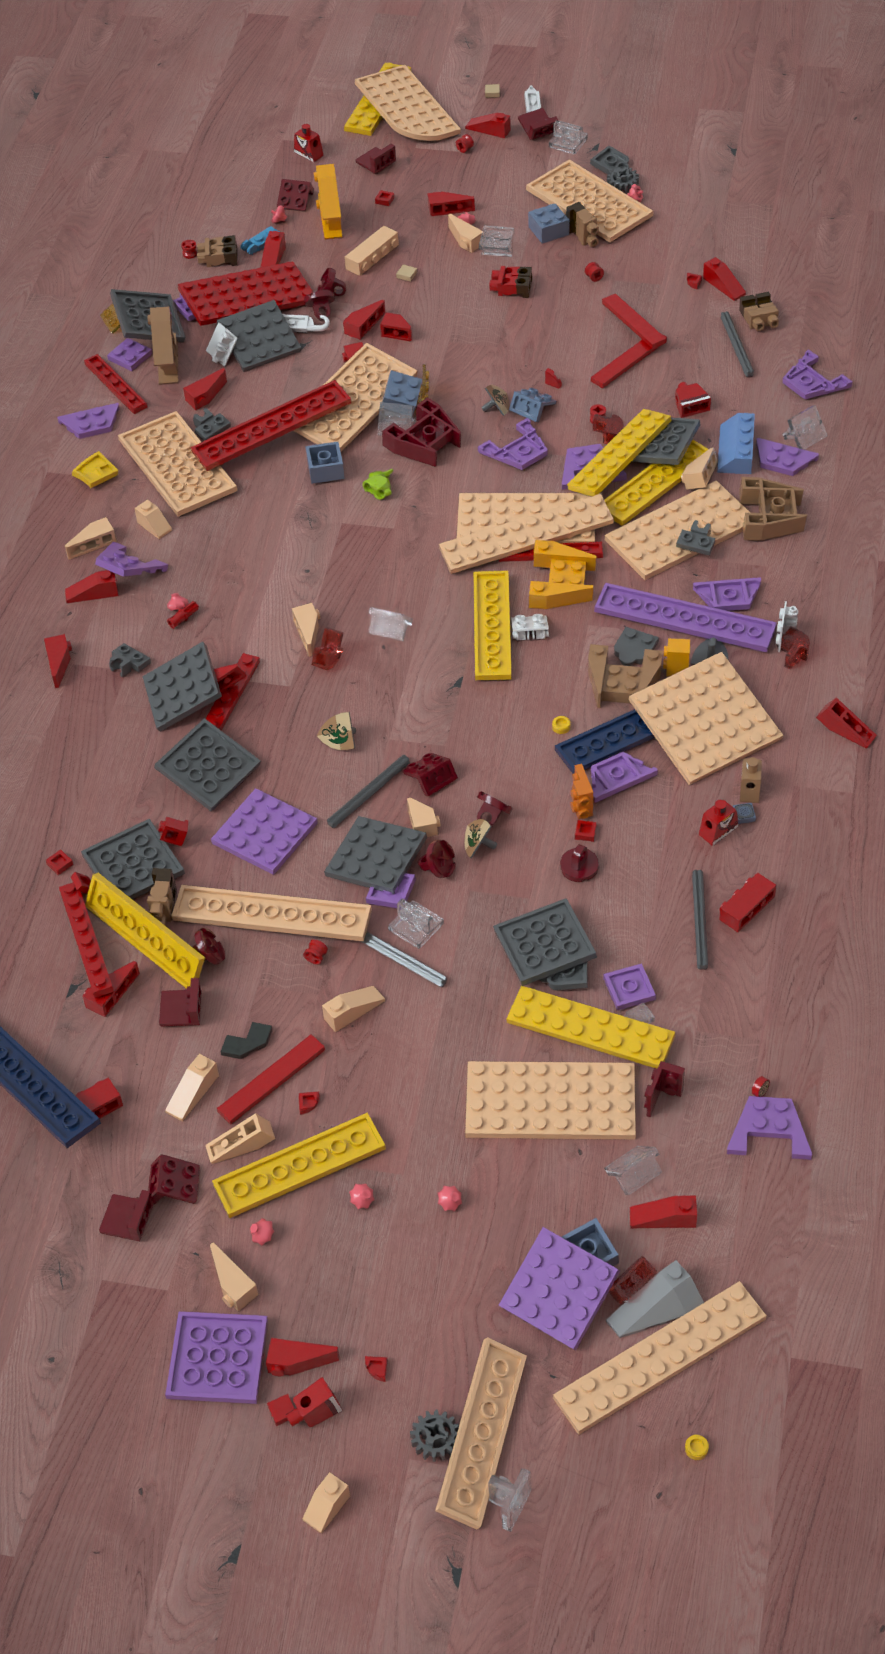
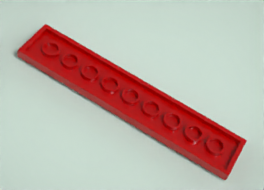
M333 380L191 447V451L205 470L209 471L351 404V397L336 380Z

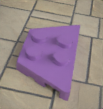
M119 403L57 418L60 425L64 424L68 431L74 433L77 438L82 439L111 432L113 423L116 420V413L120 408Z
M761 438L756 440L760 468L794 476L800 470L808 467V463L813 460L816 462L819 458V454Z
M761 577L693 583V590L709 607L725 611L750 609L761 585Z
M625 752L591 766L593 801L596 803L658 775V769L655 767L651 769L643 765V761L635 759Z

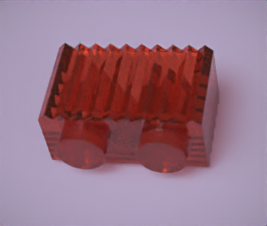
M641 1256L614 1281L609 1290L610 1295L619 1305H623L657 1274V1270L644 1256Z

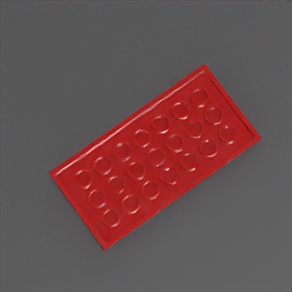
M293 261L178 284L179 292L200 326L217 323V320L272 300H275L280 310L305 305V296L308 294L310 296L313 295V290Z

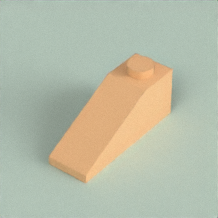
M452 214L448 215L449 229L460 247L472 253L484 245L483 231Z
M710 448L686 466L681 476L686 489L705 488L718 463L714 448Z
M106 517L90 523L65 545L68 559H73L116 542L114 529Z
M312 603L292 608L293 621L309 657L313 655L319 628L318 619H320L319 610L315 609Z
M374 986L340 994L322 1005L324 1020L337 1032L385 1002V998Z
M199 1054L187 1068L165 1112L183 1122L219 1077L216 1062Z
M255 1113L205 1146L210 1162L214 1164L258 1150L274 1140L275 1136L270 1121Z
M211 1243L210 1248L223 1292L222 1299L228 1307L231 1308L233 1306L239 1312L258 1296L257 1286L215 1243Z

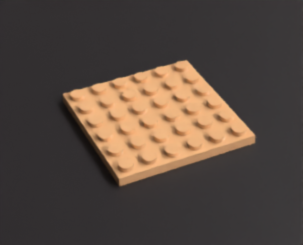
M722 652L629 696L630 703L688 785L783 738L781 731Z

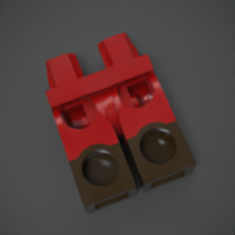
M501 266L500 270H492V280L489 283L490 291H498V296H503V294L507 296L521 294L523 298H529L533 280L532 267L506 268V266Z

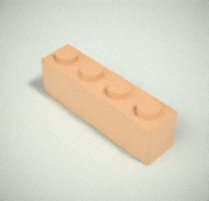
M382 226L345 256L346 270L359 276L399 245L398 232Z

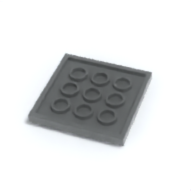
M111 289L110 296L124 338L152 340L151 325L148 324L150 308L170 307L172 331L176 333L177 342H184L186 337L171 294Z
M275 300L217 320V325L218 322L221 323L238 338L232 352L243 372L301 351L299 342Z
M671 418L672 421L632 462L679 465L701 425L700 419Z
M204 642L197 644L142 676L155 725L160 732L222 697L208 648Z
M204 718L156 762L154 768L212 812L260 766L261 761Z
M358 816L325 869V876L368 888L374 887L376 890H385L394 894L397 886L399 887L404 874L407 873L425 843L427 834L426 832Z
M150 819L81 851L82 857L93 874L100 873L132 900L149 892L154 886L151 875L152 868L172 869L174 879L185 874L184 868L166 842L160 840V833Z
M567 898L493 926L494 932L522 986L597 958L596 951Z

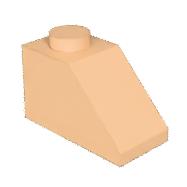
M149 500L135 507L137 523L158 539L172 531L171 526L160 509Z
M407 798L412 828L426 832L427 837L438 835L437 827H440L439 816H435L433 808L415 799Z
M329 1472L315 1490L303 1516V1521L322 1534L349 1499L348 1485Z

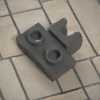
M207 408L203 409L205 412L203 417L198 414H194L193 422L196 426L195 434L203 441L231 427V422L221 413L213 417V414Z
M695 520L691 531L682 529L676 542V547L710 556L715 544V538L709 537L711 534V524L707 523L704 528H699L697 526L698 520Z
M125 643L112 651V657L109 661L111 671L121 669V677L130 673L131 668L139 672L151 664L150 657Z

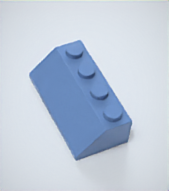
M737 413L720 425L717 473L751 474L755 414Z

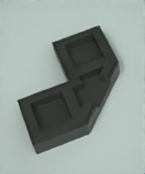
M252 1022L247 1038L227 1035L221 1049V1055L242 1059L248 1056L249 1053L266 1047L273 1030L272 1026Z

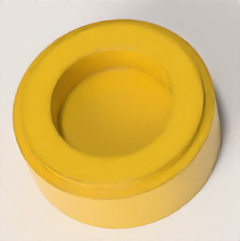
M558 716L553 719L552 729L555 733L565 734L570 731L571 722L569 718Z
M692 1435L686 1440L685 1452L689 1458L701 1460L707 1456L709 1444L703 1436Z

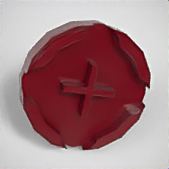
M327 268L320 281H322V284L317 287V291L329 290L334 292L335 296H342L346 293V284L342 280L335 278V269ZM338 286H339V287H342V289H341V290H337V289H335V287H338Z
M319 290L313 292L312 296L310 294L305 296V305L313 307L314 315L317 319L324 320L320 318L319 309L326 311L324 316H330L329 304L335 301L334 292Z
M482 791L477 795V798L484 801L478 812L477 820L482 819L483 814L490 813L492 815V820L489 822L491 826L496 823L502 811L510 815L513 807L507 806V804Z
M435 840L428 845L427 854L423 855L417 863L421 870H430L438 878L450 877L456 867V862L453 863L455 853L447 841Z
M578 844L576 848L570 849L562 855L560 869L563 876L570 881L582 882V880L586 879L588 881L597 874L599 862L595 853L587 849V847Z
M201 928L195 932L196 945L192 948L205 957L204 961L208 960L211 964L218 965L225 960L226 955L223 945L220 941L216 942L214 939L216 936L211 930Z

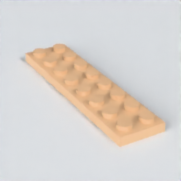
M488 1337L482 1343L435 1510L476 1530L481 1528L527 1357Z

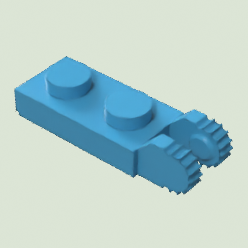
M270 226L251 239H246L240 248L243 251L247 250V253L252 255L264 248L269 231L278 230Z

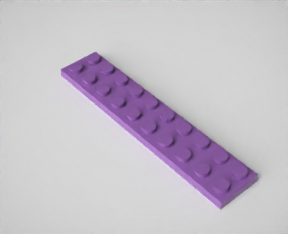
M605 583L594 609V612L707 639L716 638L720 642L762 652L768 651L777 627V622Z

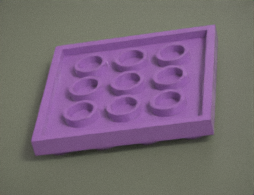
M255 788L211 838V842L213 845L274 875L318 824L317 818Z
M543 1227L499 1306L576 1351L620 1270Z
M179 1311L165 1393L166 1399L257 1404L268 1323L267 1316Z

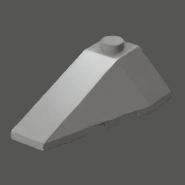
M675 1260L658 1272L608 1317L606 1322L619 1338L644 1331L648 1327L657 1324L663 1325L667 1321L680 1318L703 1304L704 1301L691 1276Z

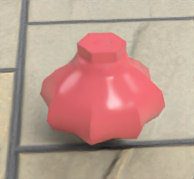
M633 184L627 195L641 202L643 190L640 189V186Z
M278 206L275 211H271L273 213L272 223L285 222L287 216L283 206Z
M468 212L458 216L459 219L470 225L476 221L475 216L468 214Z
M178 593L171 594L172 597L167 604V608L171 611L178 610L187 606L189 602Z
M366 1183L355 1184L354 1188L349 1191L351 1196L350 1203L354 1204L357 1209H368L374 1201L373 1189L369 1188Z
M444 1185L443 1189L438 1192V1204L443 1207L444 1211H456L458 1206L462 1204V1193L455 1186L449 1187Z
M262 1218L252 1224L250 1233L254 1243H259L262 1246L266 1242L271 1241L272 1234L274 1233L272 1221Z

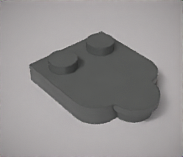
M607 146L590 160L592 166L606 174H609V171L613 172V169L617 170L618 167L629 169L628 156L611 146Z
M625 627L614 645V654L624 666H631L634 663L643 664L645 649L654 650L659 642V637Z
M588 961L540 979V981L548 983V986L553 990L588 988Z

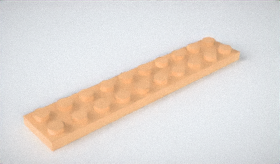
M598 494L440 543L439 549L450 573L453 574L533 549L535 547V540L559 541L613 524L614 519L602 495Z
M181 885L172 912V920L364 941L372 908L371 905Z
M739 1281L553 1394V1399L575 1431L580 1435L766 1320L767 1315Z

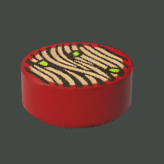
M763 1076L759 1077L753 1084L752 1094L756 1097H763L769 1088L770 1080Z

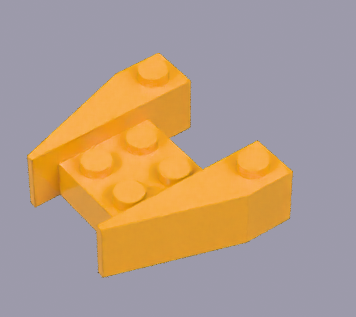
M334 164L317 165L316 172H313L314 181L318 182L319 200H316V207L320 209L324 240L342 238L341 212Z
M535 540L534 567L550 568L549 582H530L529 608L550 609L593 601V585H584L586 571L596 570V556L554 541Z

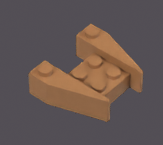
M170 307L150 308L148 324L151 325L154 366H158L159 385L178 383V342L176 333L172 331Z
M742 477L739 489L740 503L759 504V513H745L743 522L744 540H765L803 532L807 514H797L796 506H801L804 489L759 477Z
M590 644L588 674L597 707L601 708V701L630 703V695L659 682L662 671L663 651L645 649L642 667L608 664V646Z

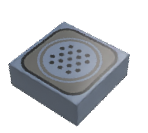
M752 803L733 805L737 811L738 824L756 821Z

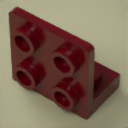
M543 108L518 116V120L530 140L556 132L559 122L557 116L548 117Z
M389 144L383 149L374 147L355 159V162L376 174L396 161L395 145Z
M282 179L277 207L283 206L284 209L306 211L309 194L313 195L314 193L311 182Z
M434 753L425 754L421 760L410 763L403 770L405 775L418 779L425 796H430L458 778L451 760Z
M191 978V984L187 986V990H167L161 992L159 1025L161 1027L200 1025L202 989L199 978Z
M660 1061L658 1068H654L651 1076L653 1082L651 1085H647L644 1095L646 1097L644 1108L647 1109V1117H651L661 1091L671 1096L681 1097L684 1089L685 1068Z
M160 1154L150 1166L148 1191L151 1193L154 1205L164 1196L195 1204L197 1202L200 1165Z
M142 1190L140 1196L136 1198L113 1194L99 1232L140 1242L154 1205L150 1191Z

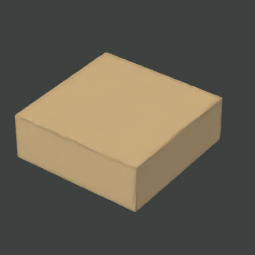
M499 84L485 85V97H500Z
M402 265L396 273L397 278L411 282L417 273V268Z

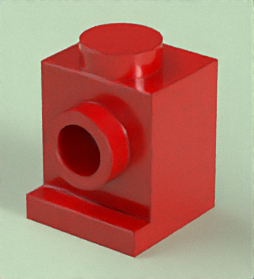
M166 817L165 821H160L158 827L160 840L182 846L188 832L189 820L180 821Z

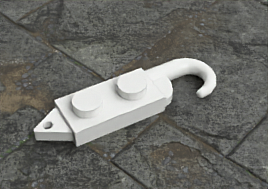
M530 85L524 93L526 113L541 108L539 91H536Z
M283 314L292 332H321L326 330L330 324L328 317L320 315V318L325 320V324L314 325L313 319L307 315Z

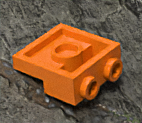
M578 764L575 765V773L572 774L573 786L570 793L573 801L570 802L572 812H576L579 820L593 816V790L583 765Z

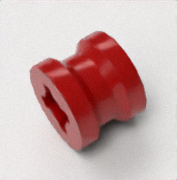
M468 134L463 135L462 138L457 139L455 142L457 149L462 153L474 146V141Z
M185 240L181 243L184 258L192 259L197 256L198 252L194 240Z
M591 262L585 267V274L593 282H597L602 279L604 270L596 262Z
M600 404L593 405L590 408V422L594 425L604 424L606 422V407Z
M313 939L309 943V948L304 951L303 956L310 963L318 965L323 960L322 956L327 953L328 948L323 942Z

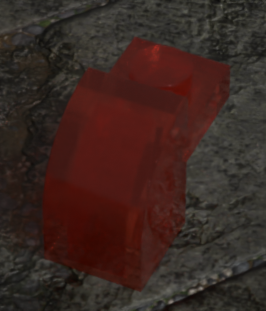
M595 414L593 417V431L603 433L604 444H608L624 428L623 420L615 414L611 418Z
M328 627L324 629L321 646L314 649L311 665L324 670L332 669L336 665L343 651V648H341L343 632Z
M790 627L781 641V650L787 653L784 667L790 670L801 659L807 661L810 646L808 636L794 627Z

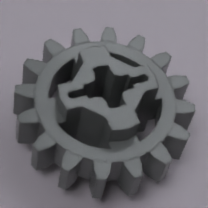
M618 167L617 170L613 169V172L609 171L607 183L620 191L625 190L627 192L633 184H639V174H636V170L632 171V168L624 167L621 169Z
M435 1409L434 1415L426 1411L425 1418L419 1415V1423L413 1422V1431H410L411 1445L416 1447V1454L419 1455L423 1452L424 1460L432 1456L433 1462H436L437 1456L445 1460V1454L451 1455L459 1424H454L455 1418L453 1416L448 1419L446 1411L439 1415L438 1409ZM445 1427H447L450 1430L451 1436L449 1435V1432L445 1431ZM420 1435L426 1441L425 1445L422 1443Z

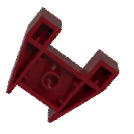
M428 397L416 405V420L418 422L410 428L404 430L397 424L392 423L382 431V446L394 454L434 467L437 466V451L445 444L450 442L458 448L461 447V431L441 406Z

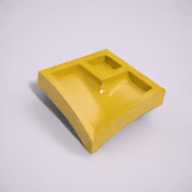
M100 451L86 458L72 471L73 477L80 479L90 488L118 475V469Z

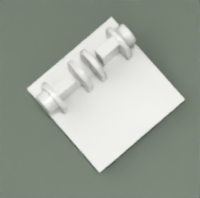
M219 322L206 351L212 356L213 362H220L225 366L238 338Z
M785 601L784 608H780L779 619H782V621H778L777 632H780V634H777L776 644L779 645L778 652L781 649L783 634L793 636L796 633L798 609L795 606L787 607V601Z
M534 614L528 617L517 615L511 618L513 639L526 640L525 631H527V640H529V631H532V638L535 639L534 630H536V639L549 637L546 615Z

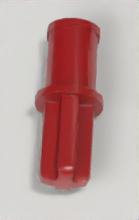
M192 601L183 609H178L176 614L167 619L168 625L174 629L184 620L187 621L188 617L199 609V605Z

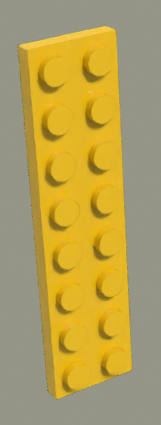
M384 63L379 72L402 65ZM365 95L344 125V131L371 136L382 120L381 114Z
M643 409L567 484L568 490L589 496L598 495L672 421L671 415Z
M692 440L679 465L652 463L604 499L614 521L621 526L629 522L680 483L686 466L709 449Z
M508 571L473 572L475 680L512 679Z
M100 873L92 875L85 903L87 909L186 989L191 984V978L200 977L205 960L204 956Z
M525 986L520 987L506 1018L509 1024L652 1068H658L660 1061L665 1062L675 1038L674 1031Z
M367 1112L212 1180V1183L230 1219L385 1150L386 1146Z

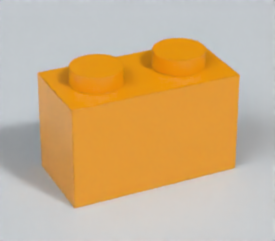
M668 638V646H664V657L667 658L663 659V669H667L666 677L689 668L690 639Z

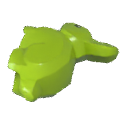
M393 469L384 472H371L369 478L363 481L364 491L373 494L378 500H383L391 495L392 491L388 477H390Z

